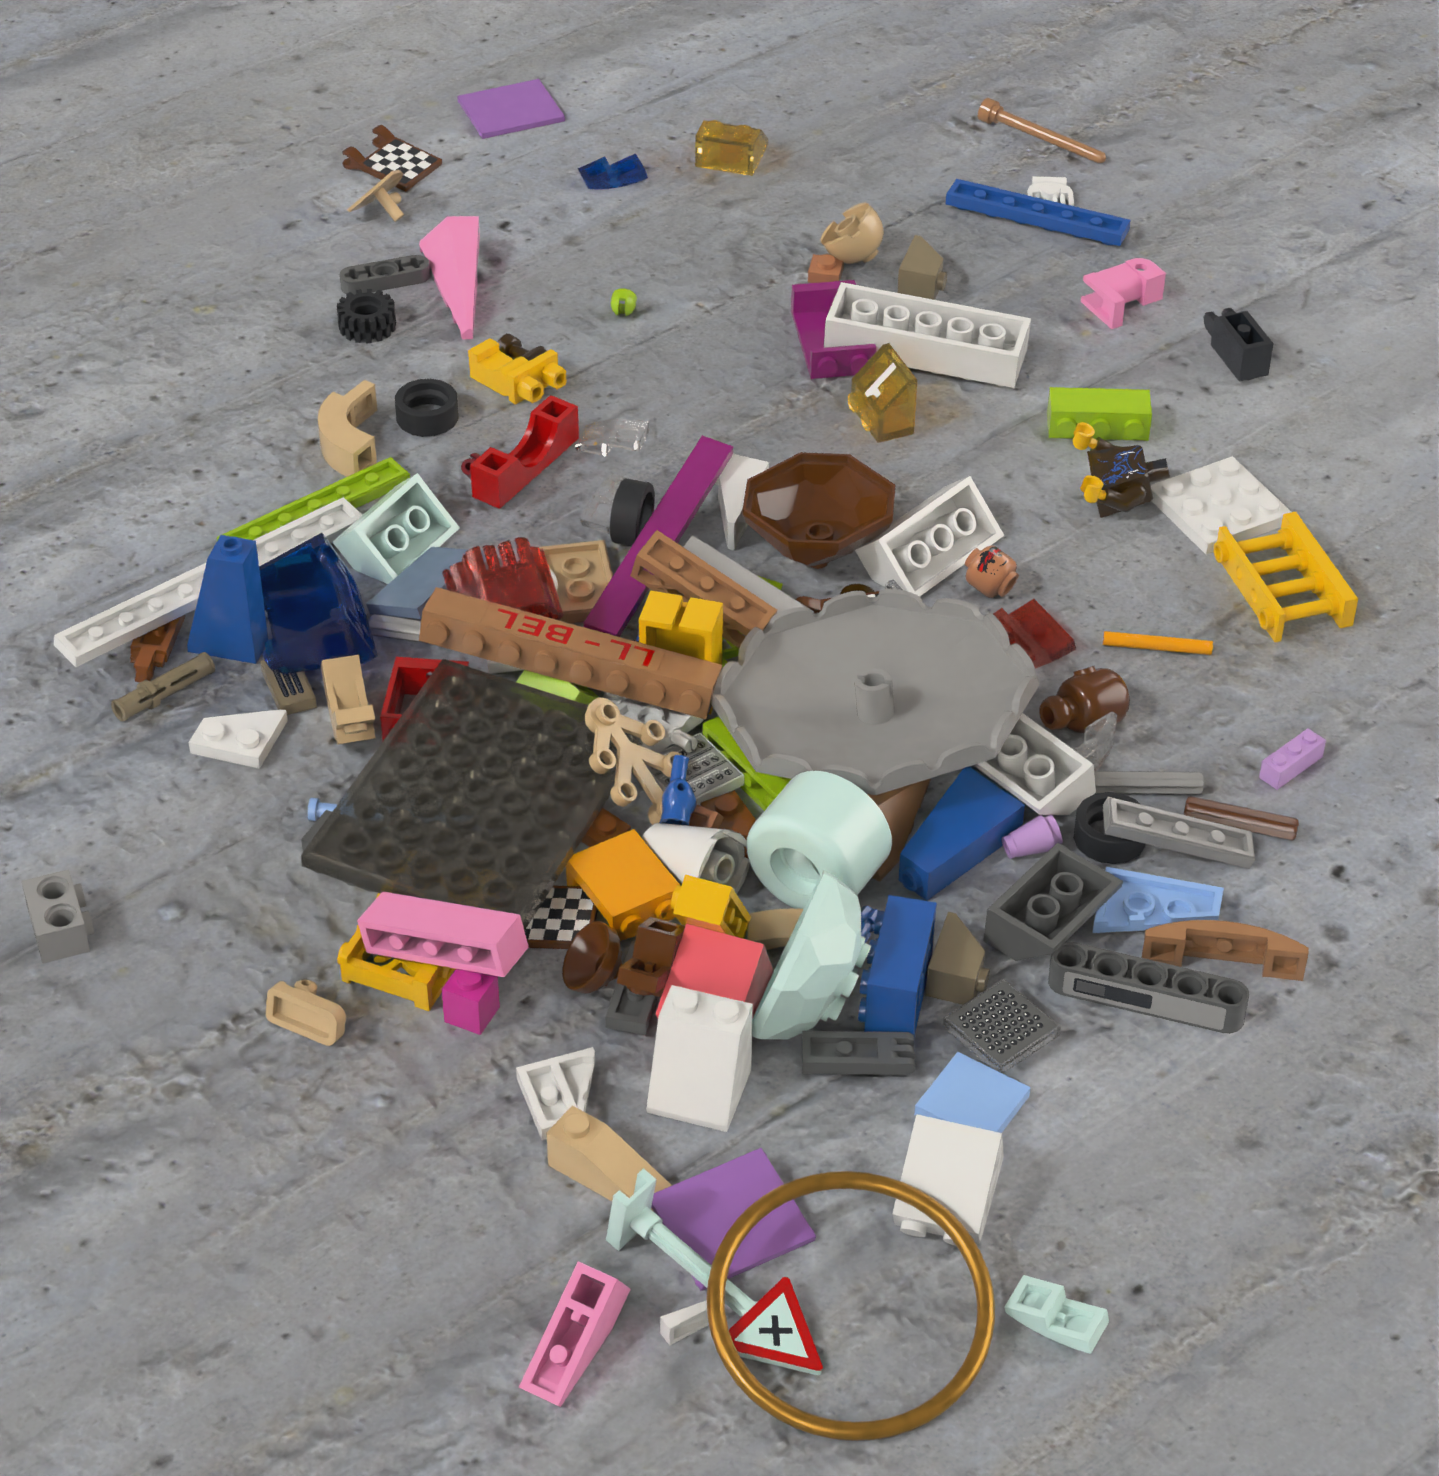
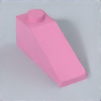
M578 1261L519 1388L561 1407L612 1331L631 1289L618 1279Z

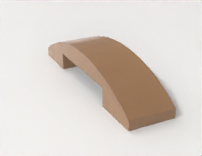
M1189 920L1167 923L1146 929L1141 958L1179 967L1182 966L1183 956L1263 965L1262 977L1303 981L1309 948L1285 935L1253 925L1219 920Z

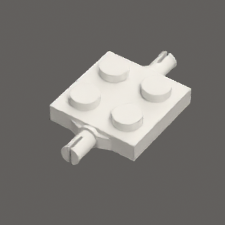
M604 692L603 698L612 701L618 707L621 715L643 724L649 720H657L665 729L664 738L654 746H648L639 737L625 733L630 742L657 753L665 750L672 744L680 746L686 752H692L691 748L695 750L697 747V739L687 733L703 722L702 718Z

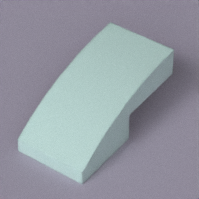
M1025 1275L1022 1276L1004 1307L1005 1312L1009 1316L1033 1331L1060 1344L1089 1354L1092 1353L1109 1323L1107 1309L1068 1299L1065 1295L1064 1286Z

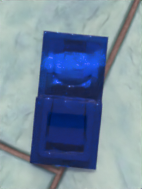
M636 153L611 165L604 156L578 168L588 189L618 188L648 178L646 170Z

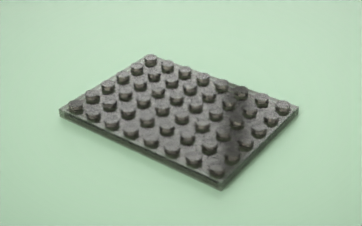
M442 659L301 854V866L380 894L388 892L519 914L525 931L610 797V791L615 784L616 764L605 774L596 773L589 764V758L593 754L595 733L585 723V713L588 705ZM625 733L630 742L642 746L643 742L639 737ZM610 740L609 749L617 758V749Z

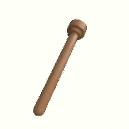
M986 98L979 107L978 119L985 123L1001 122L1094 162L1103 163L1106 160V155L1102 151L1003 111L1004 109L998 101Z

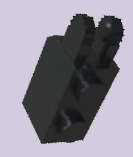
M1232 308L1223 309L1222 316H1217L1212 311L1206 312L1203 318L1205 328L1211 335L1210 345L1237 380L1240 382L1268 376L1274 343L1248 311L1236 313Z

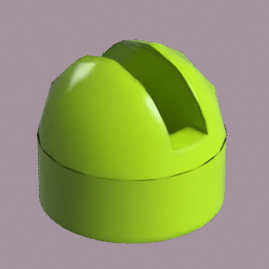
M625 288L615 290L612 293L610 302L612 311L618 316L620 314H625V316L632 314L636 307V294Z

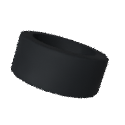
M430 378L411 381L399 388L395 395L397 424L403 431L411 435L421 437L440 435L452 429L459 419L457 392L450 384L442 380ZM423 404H434L441 406L438 409L430 411H420L412 409L413 407Z
M627 478L620 482L615 493L610 515V537L613 543L631 547L654 512L655 491L651 483Z
M1114 792L1097 793L1084 799L1076 811L1073 839L1077 848L1087 857L1101 863L1118 864L1138 857L1146 844L1104 835L1095 831L1090 824L1104 820L1103 804L1107 797L1137 804L1140 803L1125 794Z

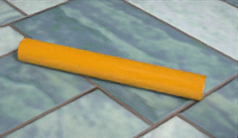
M1104 631L1103 645L1204 655H1212L1213 641L1110 631Z

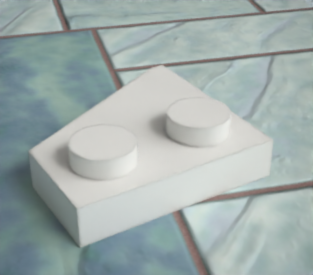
M279 709L203 718L188 742L190 753L260 769L288 722L287 711Z
M593 1047L516 1067L518 1083L541 1140L547 1139L546 1133L572 1105L586 1113L595 1067V1050Z

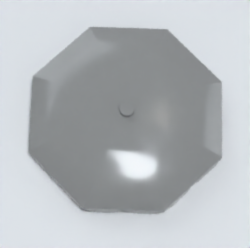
M883 589L880 590L877 597H868L864 591H851L826 601L822 611L817 614H813L807 607L793 608L774 615L764 631L754 627L740 646L738 661H729L721 669L711 699V705L756 772L792 779L806 771H824L852 782L866 794L878 795L996 758L1038 688L1039 679L1036 675L1034 664L1024 649L1016 643L1010 645L1008 634L997 617L990 612L982 615L978 607L972 603L958 599L941 598L937 599L932 607H929L922 602L918 595L908 591Z

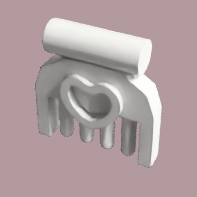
M1032 176V185L1027 190L1028 196L1054 202L1060 201L1062 204H1066V200H1068V205L1074 206L1073 191L1069 186H1066V177Z

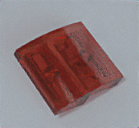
M1032 599L1010 614H1007L1003 608L993 613L1005 628L1010 645L1016 643L1021 646L1032 660L1035 669L1054 662L1076 650L1074 639L1035 599Z

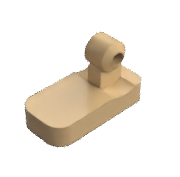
M299 980L293 988L286 984V982L279 981L268 990L266 1018L271 1023L326 1046L333 1045L345 1032L346 1014L344 1009L337 1003L317 996V985L315 982Z

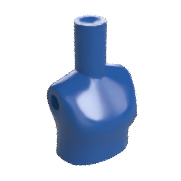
M675 755L673 757L670 782L662 795V815L659 823L689 826L690 817L696 808L697 801L690 784L686 781L689 762L687 756Z

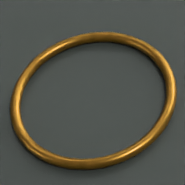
M854 1171L825 1172L798 1178L773 1189L750 1205L728 1230L718 1247L708 1279L706 1300L711 1336L726 1370L735 1383L753 1402L776 1419L796 1429L821 1437L850 1441L875 1440L909 1432L930 1422L951 1407L970 1387L981 1370L992 1341L995 1324L993 1286L987 1265L974 1239L962 1223L934 1198L904 1182L882 1175ZM832 1189H857L881 1193L901 1200L927 1215L949 1235L958 1247L967 1263L976 1291L977 1322L974 1338L962 1366L953 1379L925 1403L903 1414L874 1421L851 1422L823 1418L804 1412L774 1395L757 1380L740 1358L729 1333L725 1315V1287L730 1265L741 1242L750 1230L770 1212L798 1197Z

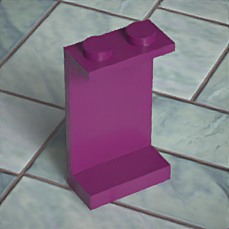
M855 280L792 285L791 314L811 379L875 374V344L824 348L826 318L841 282L856 285Z

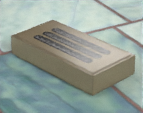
M295 652L260 661L262 674L278 710H286L287 715L317 708L316 697Z

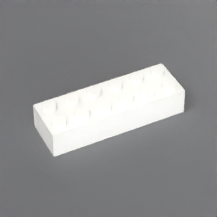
M841 282L826 318L824 348L875 344L876 362L894 363L903 368H914L934 374L950 375L965 380H975L991 383L996 386L1014 388L1027 351L1031 318Z

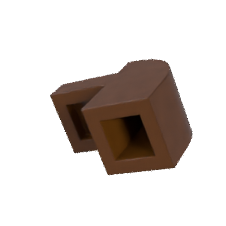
M649 917L640 924L637 929L633 956L619 967L617 984L627 986L629 991L638 995L661 997L685 926Z

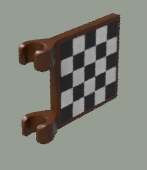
M378 125L372 129V133L378 135L372 140V144L379 149L365 158L352 146L342 151V154L348 157L342 162V165L348 170L359 169L380 180L391 171L401 170L403 176L395 187L405 192L442 165V159L395 137L383 125Z
M524 884L517 914L521 916L528 947L544 949H568L577 933L587 924L596 921L598 913L597 907L580 886Z

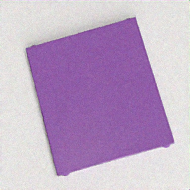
M539 79L457 96L458 103L482 139L565 121V115Z
M759 1148L654 1193L651 1208L654 1213L663 1219V1225L712 1265L718 1247L737 1218L763 1195L783 1185V1182L767 1158V1154L762 1148ZM794 1200L770 1212L750 1230L734 1255L727 1279L815 1241L816 1235L814 1230L811 1229ZM692 1276L695 1281V1285L698 1286L700 1291L707 1289L701 1282H699L694 1276Z

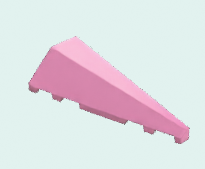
M447 216L421 239L419 244L420 252L429 260L434 281L446 306L452 312V319L455 324L457 323L462 339H473L480 242L479 216Z

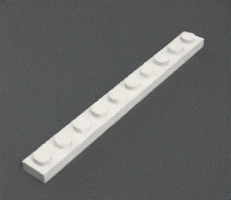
M343 497L255 539L260 577L275 571L274 558L305 552L312 553L333 543L362 514ZM206 563L55 634L54 646L75 667H78L195 610Z

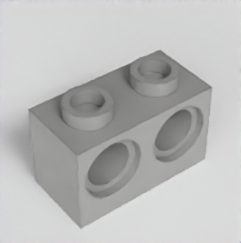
M69 869L21 881L42 964L90 952L87 935L94 934L89 910L81 912L80 908L86 906L81 883L73 885Z

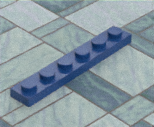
M956 179L946 194V205L957 207L960 210H971L984 213L990 217L1013 220L1019 224L1042 227L1048 231L1071 234L1077 238L1101 241L1106 245L1121 246L1130 230V219L961 179Z

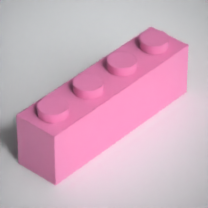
M382 892L357 920L366 953L505 977L529 948L519 914Z

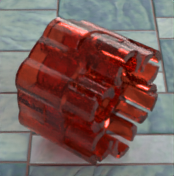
M518 537L514 540L519 561L516 560L511 541L507 540L498 545V552L503 567L500 565L495 546L484 545L482 548L488 569H486L480 547L476 546L465 552V555L461 558L462 562L455 563L449 566L450 570L445 569L442 572L446 588L449 591L555 620H560L564 616L544 549L530 546L528 538Z

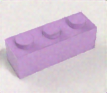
M1307 728L1262 760L1259 778L1278 790L1323 757L1326 740Z

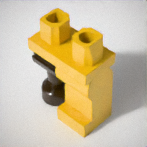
M512 334L503 335L498 342L489 338L468 350L470 377L495 392L508 396L509 401L515 405L525 399L533 404L542 398L544 388L550 385L558 390L567 383L566 370L558 365L557 352L552 349L547 351L544 346H538L529 351L522 348L521 341Z

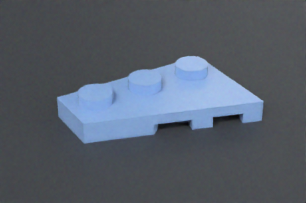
M1106 867L1105 871L1122 880L1123 884L1096 911L1093 933L1144 931L1172 922L1218 920L1224 888Z

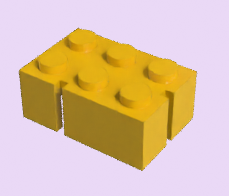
M650 590L639 617V642L722 665L723 603L690 597L688 602H683V596ZM711 707L709 715L712 714L713 707Z

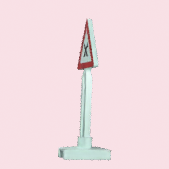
M643 1168L637 1174L634 1194L630 1198L620 1190L613 1195L606 1241L619 1251L637 1234L645 1240L650 1239L707 1288L712 1265L663 1225V1219L651 1210L657 1179ZM783 1277L759 1301H753L727 1279L725 1304L741 1317L729 1329L739 1356L820 1375L823 1365L790 1279Z

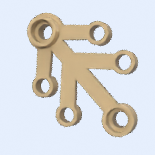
M606 698L594 699L588 705L585 713V723L595 733L593 754L589 758L591 768L598 774H605L616 764L615 784L610 791V795L614 803L621 807L627 806L637 797V789L631 782V774L633 773L653 803L648 811L650 823L652 825L659 823L662 815L663 791L646 765L662 771L667 777H671L673 757L681 754L673 751L665 756L630 742L625 733L639 737L648 746H654L664 738L665 729L657 720H649L643 724L621 715L618 707ZM610 740L617 749V758L609 749Z

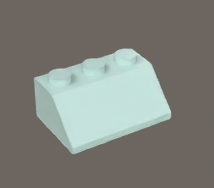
M416 473L390 490L339 535L333 543L354 570L389 584L429 548L440 547L460 527L419 474Z

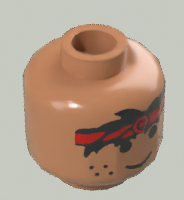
M994 545L987 546L982 550L974 549L965 561V566L968 567L965 576L967 582L988 598H993L997 595L1005 596L1019 577L1016 573L1017 564L1014 559Z

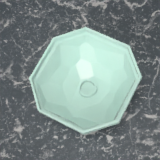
M823 870L793 929L752 1019V1036L755 1038L790 1039L801 1034L802 1031L812 1029L820 1019L827 1021L830 1018L836 1021L846 998L840 995L849 997L859 977L857 974L858 969L854 966L862 967L871 948V945L865 943L866 938L861 936V908L858 895L837 877Z

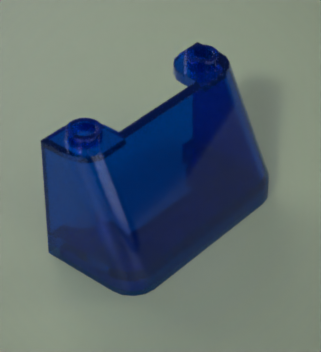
M323 533L259 566L264 608L267 612L273 636L272 639L265 642L266 650L262 652V655L272 671L278 669L280 673L287 674L321 669L322 660L359 655L360 664H365L378 657L358 586L352 574Z

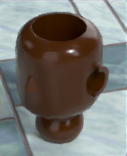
M1090 666L1074 671V676L1061 684L1056 695L1044 699L1039 707L1042 723L1051 730H1062L1067 727L1077 733L1098 735L1114 730L1112 725L1124 719L1129 710L1130 696L1126 683L1118 673L1108 668L1095 669V666Z

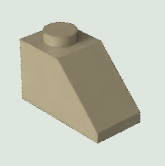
M914 236L901 263L898 274L897 293L935 300L939 290L944 291L947 272H943L944 259L921 236Z
M948 912L927 969L925 996L966 1005L976 999L978 991L985 992L990 969L984 968L985 950L956 913Z

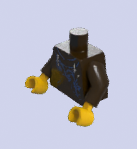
M1084 422L1078 423L1074 430V447L1079 450L1091 448L1090 451H1087L1091 475L1084 477L1080 489L1084 493V498L1087 502L1097 503L1100 518L1121 511L1128 512L1136 506L1150 502L1153 499L1150 482L1170 478L1166 458L1146 462L1142 446L1122 447L1113 445L1100 437L1094 439L1092 438L1095 433L1093 427Z

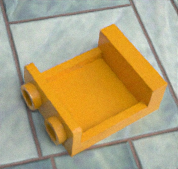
M635 829L566 857L567 886H580L608 921L609 926L617 930L620 941L635 937L638 926L649 917L665 921H671L675 918L673 914L674 909H671V899L675 887L680 884Z

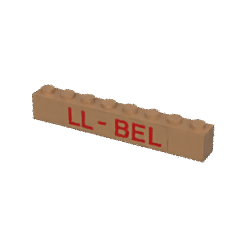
M438 587L435 588L422 611L419 641L702 719H707L712 707L711 699L722 669V665Z

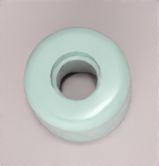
M806 771L793 777L755 821L747 837L748 859L756 876L775 897L794 909H804L823 870L833 874L858 895L887 859L892 846V836L888 822L877 804L852 782L824 771Z

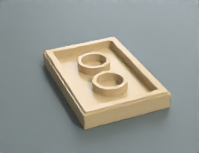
M605 540L535 547L537 564L551 569L558 582L554 598L546 605L548 618L566 623L584 622L613 577Z

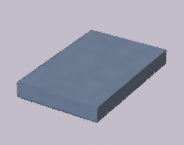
M443 547L429 548L366 603L369 613L373 615L421 619L422 611L435 588L438 587L449 591L456 590L485 564L487 560L483 551Z

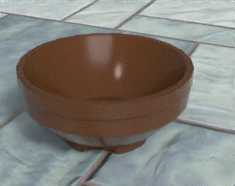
M594 921L584 926L577 933L568 947L563 962L562 977L565 986L573 991L588 994L607 986L610 981L617 979L619 967L623 965L621 960L623 952L619 936L613 928L601 921Z

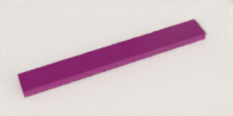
M703 435L701 436L585 619L583 627L618 637L621 636L650 589L631 576L637 554L656 530L676 543L680 541L732 457L733 446Z

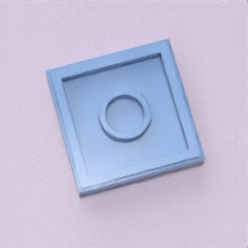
M957 1052L916 1103L914 1115L918 1114L1002 1133L1029 1098L1030 1087Z

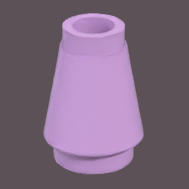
M1039 815L1007 836L1002 837V844L1009 859L1048 852L1057 843L1062 844L1063 842L1059 826L1052 815L1046 817Z

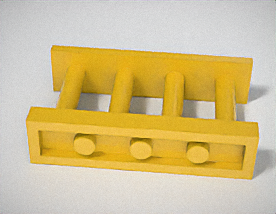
M1297 512L1283 514L1281 529L1278 530V533L1236 542L1226 526L1219 527L1217 542L1213 547L1215 559L1223 565L1258 617L1260 626L1269 633L1274 642L1282 640L1284 623L1286 621L1327 613L1334 619L1339 628L1353 626L1358 598ZM1281 547L1289 556L1251 563L1245 554ZM1296 569L1301 572L1304 578L1266 585L1260 576ZM1311 591L1320 600L1282 608L1275 598Z

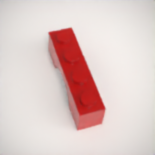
M552 395L547 397L531 411L526 431L521 441L510 453L506 454L490 447L470 464L472 497L501 509L579 439L578 406Z

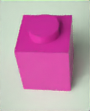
M456 969L442 988L444 1022L481 1035L500 1008L498 976Z

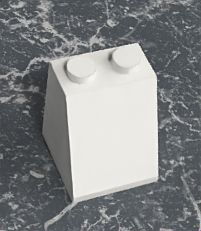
M671 985L658 1017L646 1107L647 1113L724 1132L728 1131L751 1072L753 1004Z
M916 1114L900 1180L921 1190L948 1209L962 1223L976 1244L981 1242L1004 1157L1002 1133ZM896 1199L892 1215L894 1224L901 1226V1232L916 1237H925L927 1232L944 1236V1242L955 1245L949 1235L927 1215L913 1206Z

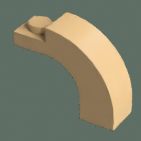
M363 380L344 396L332 392L323 401L318 411V429L322 455L334 470L346 477L377 463L375 437L356 428L377 411L375 384L367 380Z
M359 655L322 660L321 671L337 745L375 739L373 704L368 705Z

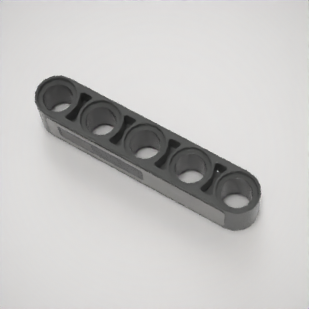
M1066 941L1051 954L1048 984L1055 993L1220 1033H1235L1244 1025L1249 1001V990L1242 982L1235 979L1076 942Z

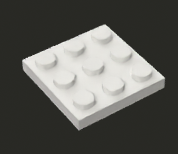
M1233 456L1151 485L1153 494L1151 501L1206 555L1214 552L1213 547L1217 542L1219 527L1226 526L1236 542L1281 528L1283 514L1291 513L1278 498Z

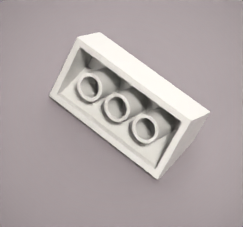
M968 476L943 487L893 522L878 537L856 549L855 552L873 581L886 589L908 591L920 597L962 567L974 549L982 550L998 541L1004 534L971 476Z
M1023 713L996 758L974 765L1039 815H1070L1084 799L1096 793L1094 764Z

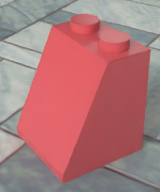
M686 924L655 1014L657 1019L671 985L753 1004V1019L773 974V968L764 944Z

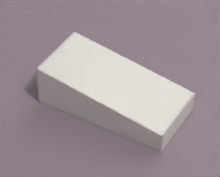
M707 1300L660 1317V1334L669 1346L709 1325Z

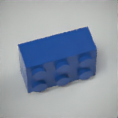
M888 895L885 911H877L874 934L879 935V937L875 940H870L869 945H871V948L867 955V964H872V966L868 970L863 969L859 990L860 994L866 995V997L861 998L858 1012V1021L865 1022L864 1032H909L915 1038L926 989L927 969L933 955L936 902Z

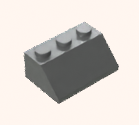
M1057 843L987 909L983 941L1015 961L1051 955L1122 887L1123 881Z

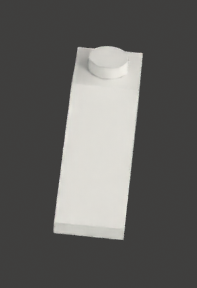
M733 454L715 485L719 486L718 501L727 549L735 550L748 526L743 517L747 479L769 469V462Z

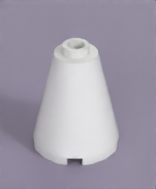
M656 823L647 829L642 836L644 842L681 886L685 875L731 886L737 894L745 882L750 861L744 857V846L747 847V840L740 833L727 829Z

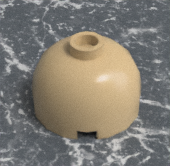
M864 202L843 212L842 214L845 219L839 224L835 221L829 224L820 239L830 255L846 264H854L861 261L866 263L872 260L878 254L877 248L883 239L884 230L880 217L874 208Z

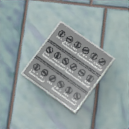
M702 733L692 736L697 739V747L695 750L691 748L692 752H686L676 744L659 752L666 756L674 751L689 758L686 781L690 784L695 794L697 805H700V802L731 792L744 785V775ZM646 765L664 792L670 782V777L664 775L662 771Z

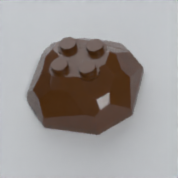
M800 452L747 479L743 517L751 528L783 556L808 565L811 568L822 569L829 562L851 554L854 550L875 539L890 527L893 522L896 485L850 454Z

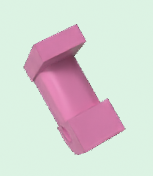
M1135 258L1097 273L1093 272L1084 275L1083 281L1095 292L1082 296L1081 303L1109 328H1118L1123 324L1125 303L1137 300L1145 306L1163 299L1166 273L1148 259Z

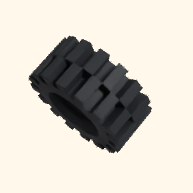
M359 289L356 290L355 295L349 292L346 294V298L341 297L339 299L340 303H337L338 326L340 334L342 336L346 335L347 340L351 341L355 338V343H361L362 340H366V344L372 343V339H376L379 342L383 340L382 336L388 338L391 336V332L396 330L395 304L389 294L383 295V291L380 290L373 293V289H367V292L362 293V290Z

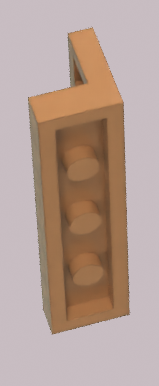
M658 530L655 531L636 556L631 576L651 590L683 596V602H688L690 597L723 603L722 637L740 648L745 636L754 627L764 631L770 619L777 613V609Z

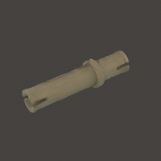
M202 652L152 681L144 680L137 684V689L119 699L111 701V707L115 716L123 722L146 708L152 710L158 707L161 700L186 688L208 674L214 673V662L206 652Z

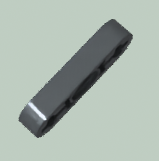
M410 255L346 267L339 274L341 290L345 294L351 292L355 295L356 290L359 289L362 290V293L367 292V289H373V292H376L377 290L383 291L424 283L430 278L429 260L422 255Z

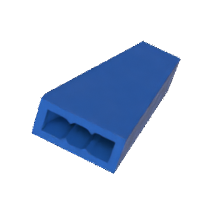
M220 535L207 558L187 651L196 654L206 652L209 656L256 664L269 641L256 541Z
M970 766L965 767L901 851L898 881L905 888L914 891L928 901L1003 846L1002 837L1007 836L1023 825L1025 804Z

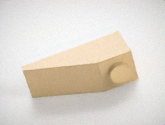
M573 1105L546 1133L548 1166L610 1201L613 1200V1195L619 1190L630 1198L634 1194L637 1174L643 1168L657 1179L654 1193L672 1186L607 1124Z

